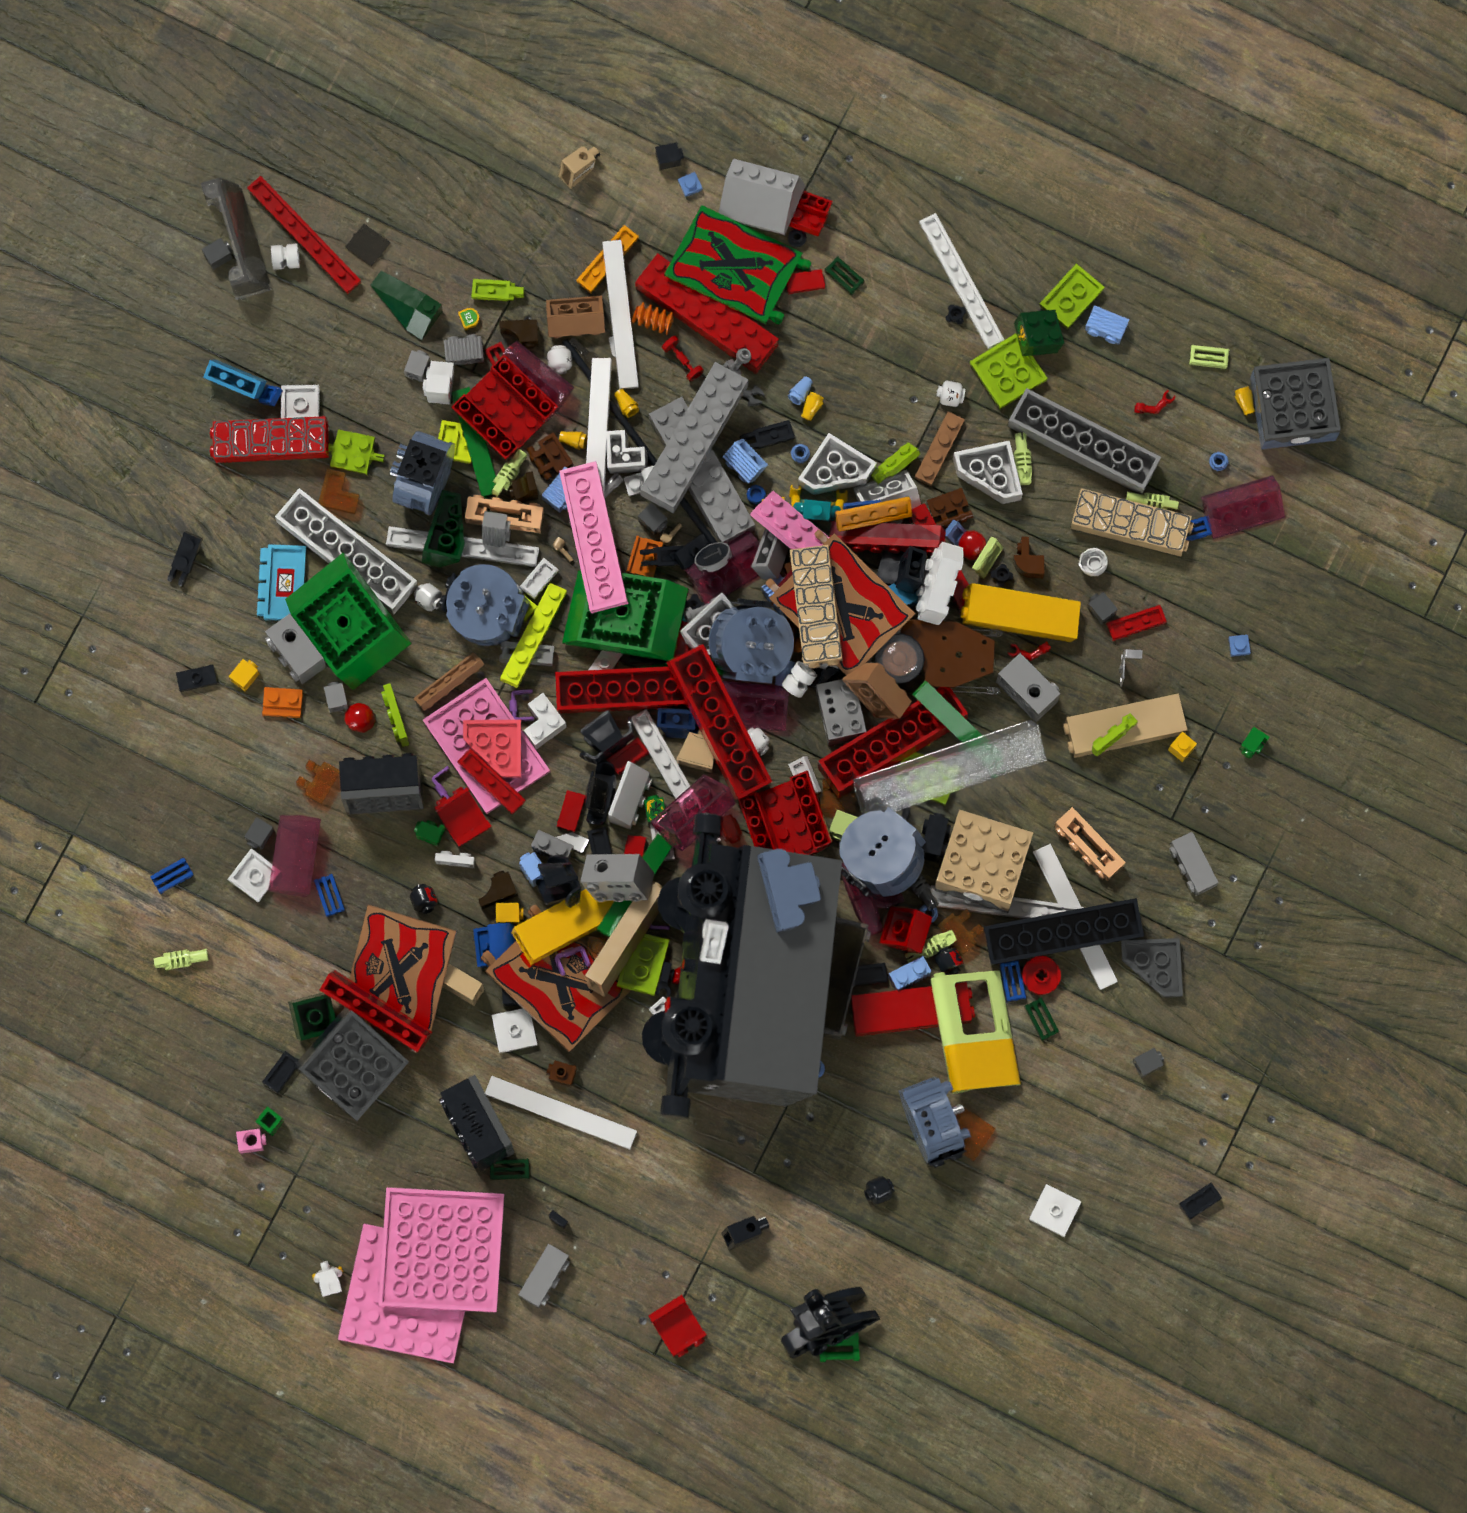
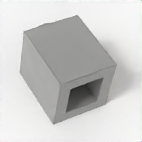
M412 350L404 369L405 376L423 382L426 369L431 362L430 356H427L428 354L424 351L417 350L416 352Z
M328 683V686L324 687L330 713L348 709L343 683Z

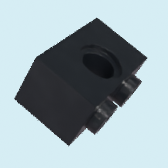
M909 546L900 558L896 582L897 589L913 594L922 584L927 556L926 551Z

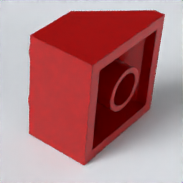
M890 907L879 943L905 952L922 954L933 917L916 909Z

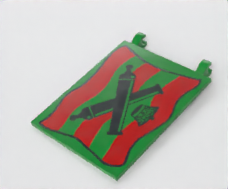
M701 205L664 276L765 324L770 319L775 324L780 325L784 314L779 311H773L795 267L797 266L802 272L809 271L811 261L800 259L803 254L802 252Z

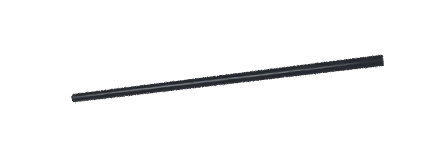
M568 339L562 342L563 346H566V349L571 351L572 358L591 382L590 368ZM610 397V410L638 447H645L648 461L654 466L657 459ZM683 497L680 505L700 532L704 534L708 543H718L685 497Z

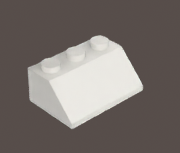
M907 470L897 473L894 477H887L880 484L872 481L853 488L858 502L881 500V502L909 497L911 499V509L921 505L917 486Z
M720 593L680 631L690 649L704 644L708 654L711 655L709 651L711 627L721 612L734 607L723 593Z
M627 762L608 813L610 823L630 830L632 825L636 826L639 814H637L638 808L643 807L644 800L646 799L643 794L645 789L649 790L652 783L650 772L632 762Z

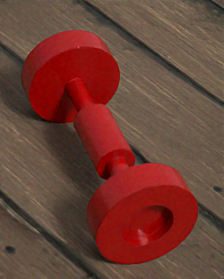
M672 336L661 348L664 352L673 349L677 354L678 360L689 368L690 372L686 378L692 382L704 372V369L701 365L693 369L687 357L675 347L679 343V339L676 336Z

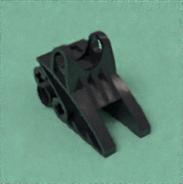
M862 1287L843 1289L826 1295L819 1289L808 1292L804 1296L805 1302L790 1310L795 1317L793 1325L796 1329L790 1331L781 1339V1343L789 1356L797 1358L807 1351H810L813 1356L820 1355L827 1349V1344L830 1346L837 1345L880 1320L876 1310L854 1313L850 1307L853 1304L852 1302H857L866 1296Z

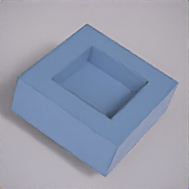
M695 172L678 179L685 198L702 191V186Z
M953 520L945 530V538L950 544L958 546V541L966 530L958 521Z
M1248 634L1230 636L1228 638L1231 657L1250 655Z

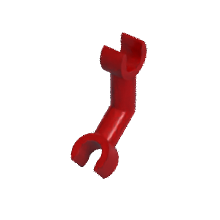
M1167 390L1156 406L1136 403L1134 412L1139 414H1158L1167 404H1171L1174 401L1175 396L1170 400L1167 399L1166 395L1169 392Z
M1045 642L1030 653L1019 649L1016 644H1010L1017 651L1014 654L1007 652L1010 657H1016L1021 653L1027 660L1032 661L1050 651L1051 647L1048 642Z

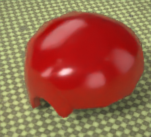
M975 530L964 532L958 541V546L963 547V557L968 560H977L987 544L984 536Z
M355 703L349 706L344 714L346 725L353 731L365 733L373 728L376 722L373 710L363 703Z

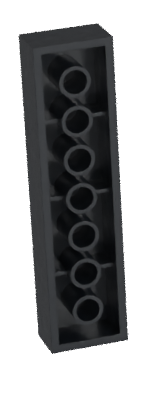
M1137 898L983 927L990 965L1144 937Z

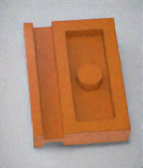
M636 536L626 573L654 578L657 567L641 566L643 561H654V554L640 555V550L663 547V542Z
M264 687L262 715L301 718L303 690Z

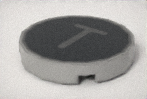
M723 542L710 544L697 553L695 564L702 572L703 570H707V572L719 570L728 563L727 560L729 558L731 559L732 551Z

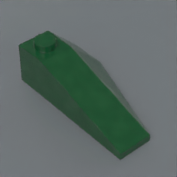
M382 270L370 285L391 310L395 318L399 320L403 328L421 341L443 312L441 303Z
M446 490L441 492L422 554V563L436 567H444L460 562L465 546L461 494Z

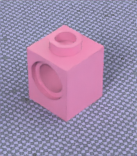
M260 1129L236 1132L240 1154L264 1150L263 1145H266L265 1133L262 1134ZM251 1136L257 1137V1142L253 1146L247 1145V1139Z

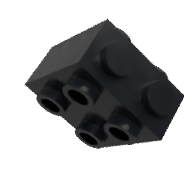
M930 814L929 820H924L921 833L925 834L923 839L926 841L922 846L924 860L938 863L940 858H944L947 843L943 842L944 839L948 840L951 825L948 824L949 818H945L944 814Z

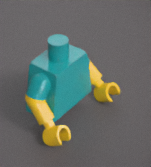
M793 485L790 486L789 497H791V506L800 512L804 519L834 521V518H836L835 511L843 510V503L848 501L847 490L845 493H840L838 489L836 491V502L800 499L802 487L799 486L798 489H794Z

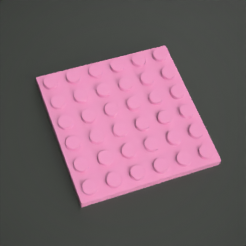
M386 1188L378 1306L497 1313L504 1194Z
M363 1224L338 1340L454 1364L465 1311L378 1306L384 1228Z

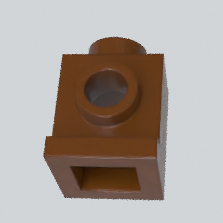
M554 1060L553 1064H549L546 1075H549V1081L572 1087L577 1066ZM563 1069L565 1072L563 1075H558L557 1071Z

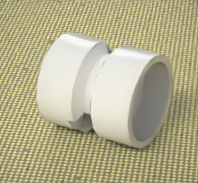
M297 243L287 244L286 247L282 245L271 246L273 270L284 269L285 266H288L289 269L300 268Z
M797 661L791 669L792 674L786 676L782 686L792 695L801 698L808 689L807 685L812 684L817 674L812 668H808L804 663Z

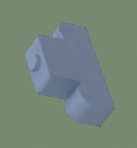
M783 849L759 854L757 858L776 932L793 929L801 925L805 916L804 912L798 907L814 904L821 899L818 889L820 883L818 877L815 876L812 863L808 862L788 867L790 856Z

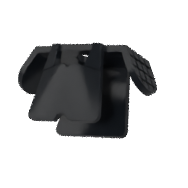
M605 711L590 722L580 732L584 736V740L599 754L592 756L581 752L579 756L585 761L597 765L625 747L628 742L635 738L631 716L628 717L629 731L623 736L609 711Z
M601 761L596 765L595 777L594 771H592L585 791V805L589 806L586 821L595 825L605 824L607 812L611 808L616 793L615 766L608 761ZM598 790H603L607 794V798L602 802L595 799V793Z
M553 855L549 857L547 863L538 864L537 867L540 874L544 875L543 880H536V885L546 905L566 900V906L573 907L580 902L581 885L567 857Z

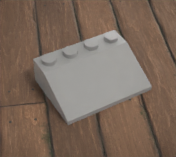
M733 159L726 174L719 213L741 224L785 235L806 185L798 175Z

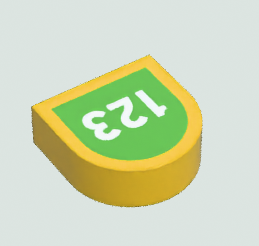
M467 308L458 312L464 330L478 325L480 318L475 309Z

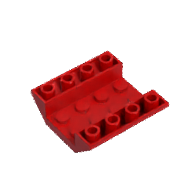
M503 355L491 367L490 371L466 395L464 394L456 401L451 408L506 460L546 423L558 406L509 358Z
M808 771L789 777L790 781L761 793L753 792L738 799L755 847L773 850L783 849L786 852L813 855L833 843Z

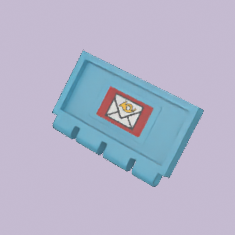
M268 544V548H261L260 562L267 563V565H260L259 581H266V583L258 584V599L265 600V602H257V616H264V620L280 621L290 614L285 599L305 584L306 546Z

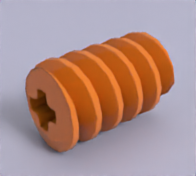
M642 302L634 311L632 323H635L638 319L639 326H642L645 322V328H649L652 325V330L656 331L659 327V333H663L666 330V335H668L673 322V312L666 316L665 309L660 314L659 307L652 311L651 304L645 308V302Z

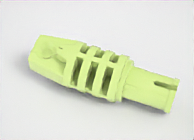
M1016 433L1014 435L1016 442L1014 461L1020 485H1030L1032 462L1031 451L1027 449V435L1025 433H1022L1023 435Z
M518 449L513 458L504 464L493 480L496 485L491 492L498 497L503 489L506 491L512 484L511 481H514L520 472L519 467L527 458V454L524 451Z
M1127 491L1126 500L1165 510H1178L1179 502L1169 500L1170 496L1148 492L1143 495Z
M952 930L936 934L925 941L922 954L907 952L904 955L906 958L914 955V957L907 960L908 963L921 956L930 958L941 949L957 941V938Z
M186 949L163 953L162 957L154 958L155 968L165 967V970L189 967L192 963L209 961L208 951L203 949L190 952Z

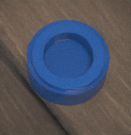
M753 485L747 490V500L749 503L759 505L762 499H765L766 493L761 486Z

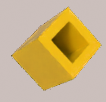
M242 659L229 675V679L246 692L259 676L258 666L251 660L247 662Z
M1182 731L1170 745L1168 751L1183 763L1195 749L1197 743Z
M496 903V923L519 925L520 920L524 919L523 908H520L519 903Z

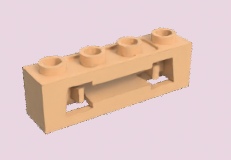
M481 495L468 496L465 513L466 523L482 525L484 512L488 508L494 512L521 515L522 513V521H519V518L507 517V520L511 521L510 529L541 534L544 508L540 507V504L529 503V505H526L517 500L505 502L503 499L493 497L491 500L484 499Z
M1073 807L1055 823L1056 833L1061 838L1065 837L1069 841L1068 845L1072 850L1080 852L1082 860L1088 866L1092 865L1096 869L1095 873L1100 879L1109 881L1124 867L1126 862ZM1080 828L1082 829L1081 833L1100 851V853L1102 855L1105 853V855L1100 858V861L1097 859L1098 856L1076 834Z

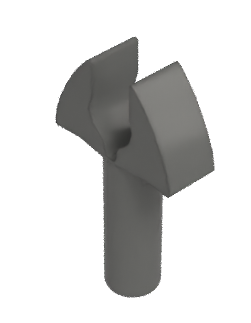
M754 385L752 390H746L743 394V397L749 400L748 406L762 404L761 400L754 399L753 397L754 395L764 397L763 391L756 385Z

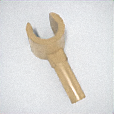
M678 524L669 535L663 533L660 542H663V545L669 546L675 534L682 528V525Z
M558 537L553 543L554 549L561 552L569 562H572L573 558L563 548L566 542Z

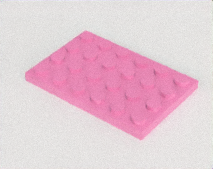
M485 678L424 718L423 723L482 809L488 814L501 804L457 763L471 748L463 740V720H515L487 678ZM522 729L521 778H503L518 793L550 773L549 768Z

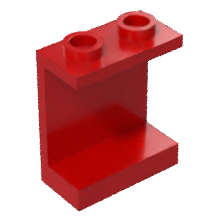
M468 787L456 789L452 792V797L448 799L443 797L436 802L437 806L434 807L458 848L492 827L476 804Z
M682 1295L648 1315L673 1357L678 1356L680 1358L689 1352V1347L693 1345L698 1347L705 1342L704 1338L707 1337V1334L701 1328Z

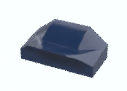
M658 708L657 727L662 729L666 737L687 738L689 732L696 730V721L690 710Z

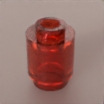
M732 814L723 816L722 827L723 838L725 842H730V844L740 841V837L743 835L736 817H733Z

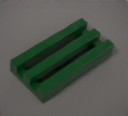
M838 256L825 268V272L851 295L865 283V280ZM838 263V264H839L842 268H844L852 277H854V278L858 281V283L856 284L850 277H848V276H847L841 269H839L835 264ZM831 268H833V269H834L840 276H842L850 285H852L853 288H851V287H850L846 282H844L836 273H834V272L831 270Z
M1042 997L1024 1006L1041 1041L1059 1033ZM1038 1004H1040V1006L1042 1007L1053 1029L1052 1032L1050 1031L1044 1017L1042 1016L1037 1006ZM1031 1007L1036 1011L1047 1033L1046 1035L1043 1034L1030 1009Z
M529 1159L498 1161L495 1164L525 1163V1167L494 1168L493 1164L490 1166V1180L529 1179ZM525 1171V1174L494 1175V1172Z

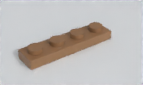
M947 412L915 475V479L932 486L965 419Z
M474 652L414 697V701L424 711L431 708L438 700L448 695L452 689L462 684L465 679L479 671L485 664Z

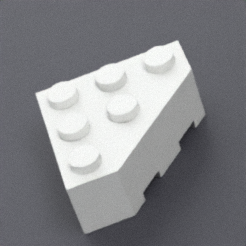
M828 433L798 478V486L816 495L865 485L870 479L877 463Z
M1010 441L954 452L953 461L957 477L1002 504L1022 499L1023 494Z
M942 542L938 548H935L931 558L926 560L923 581L916 592L918 596L916 606L918 620L940 625L947 616L949 610L947 605L950 595L953 596L957 585L955 579L958 575V570H961L963 565V547Z

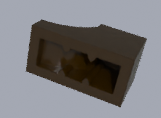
M537 319L499 321L500 334L513 336L519 342V346L524 349L538 347Z
M533 471L525 473L520 479L511 481L512 487L509 488L511 499L515 498V500L522 503L538 499Z
M499 871L493 874L494 877L490 878L492 883L489 891L482 898L478 899L481 910L518 896L509 871L505 873L504 871Z

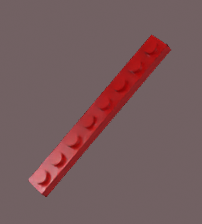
M259 176L247 187V190L347 294L361 283L359 277L262 176Z

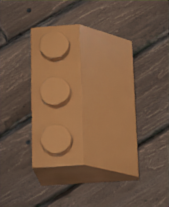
M602 296L546 300L549 337L561 338L571 335L578 337L584 334L599 335L605 333Z
M865 663L842 679L875 718L900 719L912 702L908 698L907 693L896 684V680L889 676L884 666L880 663Z

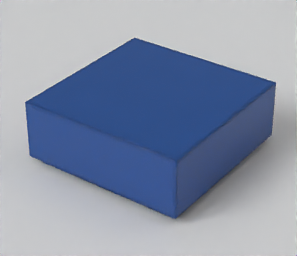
M266 385L259 402L275 407L283 390L276 386Z

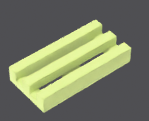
M1191 345L1189 365L1227 369L1229 349ZM1195 351L1224 354V357L1196 354ZM1194 358L1207 359V360H1216V361H1224V363H1222V362H1213V361H1204V360H1195Z
M990 537L972 567L975 573L983 579L987 576L1003 550V546L994 537Z

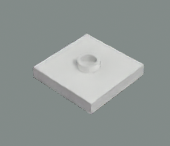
M281 385L283 390L281 393V418L319 417V385Z
M251 848L227 880L256 902H259L282 871Z
M523 1008L492 1015L499 1054L537 1046L532 1016Z
M1046 1184L1029 1220L1065 1237L1081 1201Z

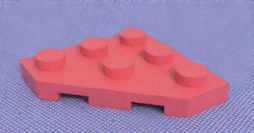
M463 720V740L502 778H521V720Z

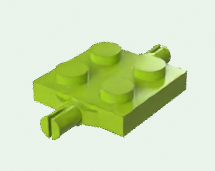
M339 429L336 440L333 444H329V451L332 453L330 467L368 475L369 466L372 461L384 463L385 455L374 453L375 437Z

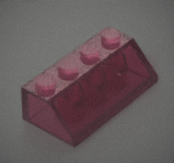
M516 341L506 348L503 355L509 358L558 406L556 411L547 420L548 422L567 401L575 387Z
M1273 475L1201 497L1204 515L1207 518L1213 539L1285 518L1280 485Z
M750 531L727 543L732 551V557L727 560L728 563L724 567L713 572H707V570L702 572L694 563L685 570L691 584L705 605L710 603V600L717 597L720 593L727 596L759 576L751 567L759 547V542Z
M722 681L746 728L753 727L786 731L789 692L783 686Z
M703 774L650 822L669 845L683 851L696 840V835L693 834L695 814L710 813L722 817L736 803L730 787Z
M280 815L268 891L300 897H307L310 894L321 819L302 815Z

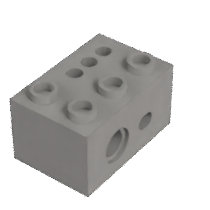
M288 614L265 631L267 645L273 652H278L280 655L278 657L279 661L284 667L288 666L291 672L289 674L295 682L299 680L301 684H304L327 667L322 655L291 614Z
M1021 653L998 673L996 683L1035 722L1045 715L1059 700L1060 689L1053 682L1050 683ZM1030 694H1034L1037 697L1033 698L1030 696Z
M842 679L816 685V694L828 746L850 742L866 732L860 701Z
M640 854L587 855L580 882L598 902H605V900H614L616 902L631 900L639 902L640 900H648L654 872Z

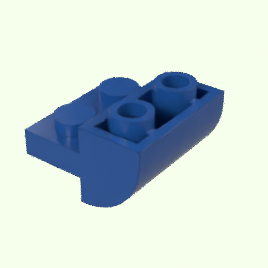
M496 923L473 929L477 967L489 966L481 960V956L485 951H489L497 960L516 941L511 933L515 924Z

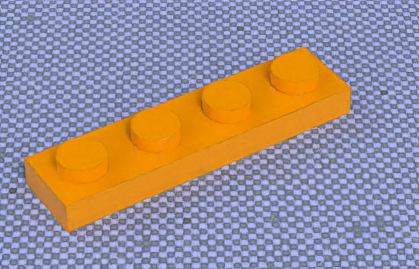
M624 225L611 241L621 240L624 256L639 239V236ZM603 250L576 280L589 293H592L606 277Z
M904 497L835 511L837 529L840 532L912 517L911 499Z

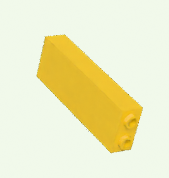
M971 583L963 591V599H965V604L961 610L963 624L1066 642H1073L1077 639L1080 601Z
M584 889L581 891L578 904L568 907L565 904L566 900L515 926L511 933L528 962L532 965L594 932L614 900L598 902Z

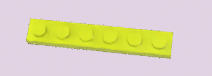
M549 583L508 661L500 681L518 688L561 606L567 590Z

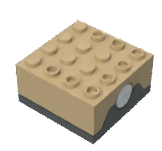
M959 810L936 880L935 891L1009 913L1033 832Z

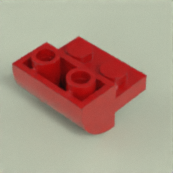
M803 191L789 226L819 237L827 221L833 201Z

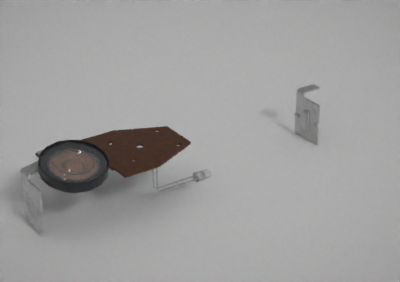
M909 620L875 654V663L883 665L885 671L898 684L906 683L916 678L924 664L925 681L932 687H949L951 689L964 687L960 685L993 673L995 641L986 636L1001 637L1003 632L993 629L979 630L989 631V635H982L974 631L978 629H970L958 622L942 621L940 625H936L922 620ZM1124 650L1123 655H1121V665L1119 668V673H1121L1120 687H1122L1124 681L1125 658L1142 659L1143 650ZM957 652L962 653L961 658L956 657ZM965 687V688H983V687ZM985 688L988 695L1000 693L999 688ZM968 692V693H986V692Z

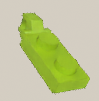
M473 279L471 297L472 299L514 301V298H524L525 290L524 287H515V283L510 281Z
M907 442L874 469L871 474L873 480L880 484L887 477H894L920 455L919 450Z
M1129 713L1122 717L1120 725L1112 726L1107 731L1108 734L1103 738L1101 736L1093 742L1092 753L1098 757L1125 736L1126 732L1137 725L1138 721Z

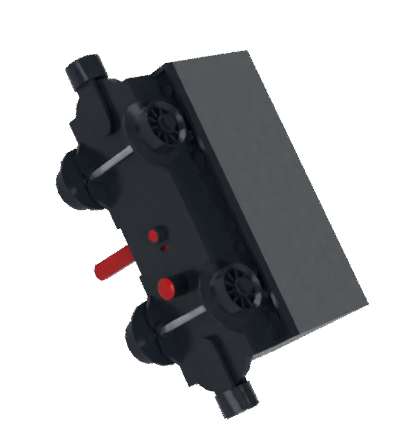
M710 813L695 814L693 834L696 835L692 867L688 868L681 877L668 881L661 888L657 899L658 911L662 919L669 926L684 932L681 966L674 970L671 980L672 984H679L677 998L667 997L665 1011L652 1015L645 1023L642 1031V1045L647 1055L654 1061L668 1067L666 1095L662 1096L660 1116L677 1120L689 1119L691 1099L688 1098V1092L785 1107L817 1094L842 860L787 852L790 856L788 867L808 862L812 863L815 876L819 879L820 887L818 889L821 899L814 904L798 907L804 912L805 916L801 925L793 929L776 932L757 858L759 854L772 851L773 849L742 845L739 848L718 845L717 838L722 836L723 817ZM706 919L726 922L728 925L720 964L700 960L704 941L702 935L703 925Z

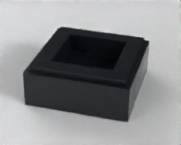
M554 1210L550 1212L549 1219L565 1229L569 1222Z

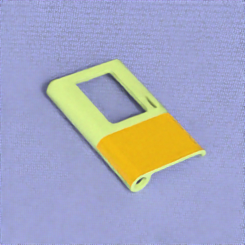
M1000 971L945 975V972L933 974L934 977L930 980L948 1080L953 1087V1090H950L951 1094L963 1093L973 1089L1021 1085ZM985 980L990 997L995 1032L965 1035L962 1028L955 983Z

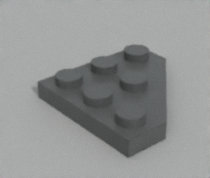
M1180 938L1121 941L1122 961L1163 998L1183 996Z

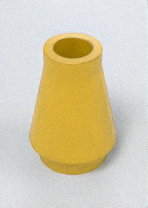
M1249 386L1235 390L1234 397L1243 410L1244 415L1254 413L1253 394Z
M620 389L614 394L623 415L629 418L639 411L638 403L624 389Z
M810 392L806 397L801 417L811 421L824 404V398L814 392Z
M560 432L559 441L578 450L585 449L587 446L588 435L584 434V432Z

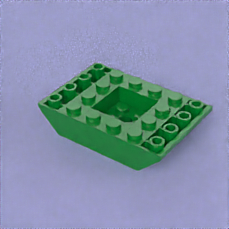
M344 552L285 599L291 616L322 655L335 675L352 690H355L412 644ZM342 616L348 619L346 627H342L339 623Z
M581 570L578 571L562 644L665 661L674 658L689 591L688 588L665 579L622 573L628 604L591 613ZM626 607L627 613L620 616L617 614L619 608Z

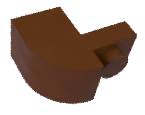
M1021 537L1020 542H1017V554L1020 555L1013 556V565L1016 571L1026 578H1043L1044 555H1029V537Z

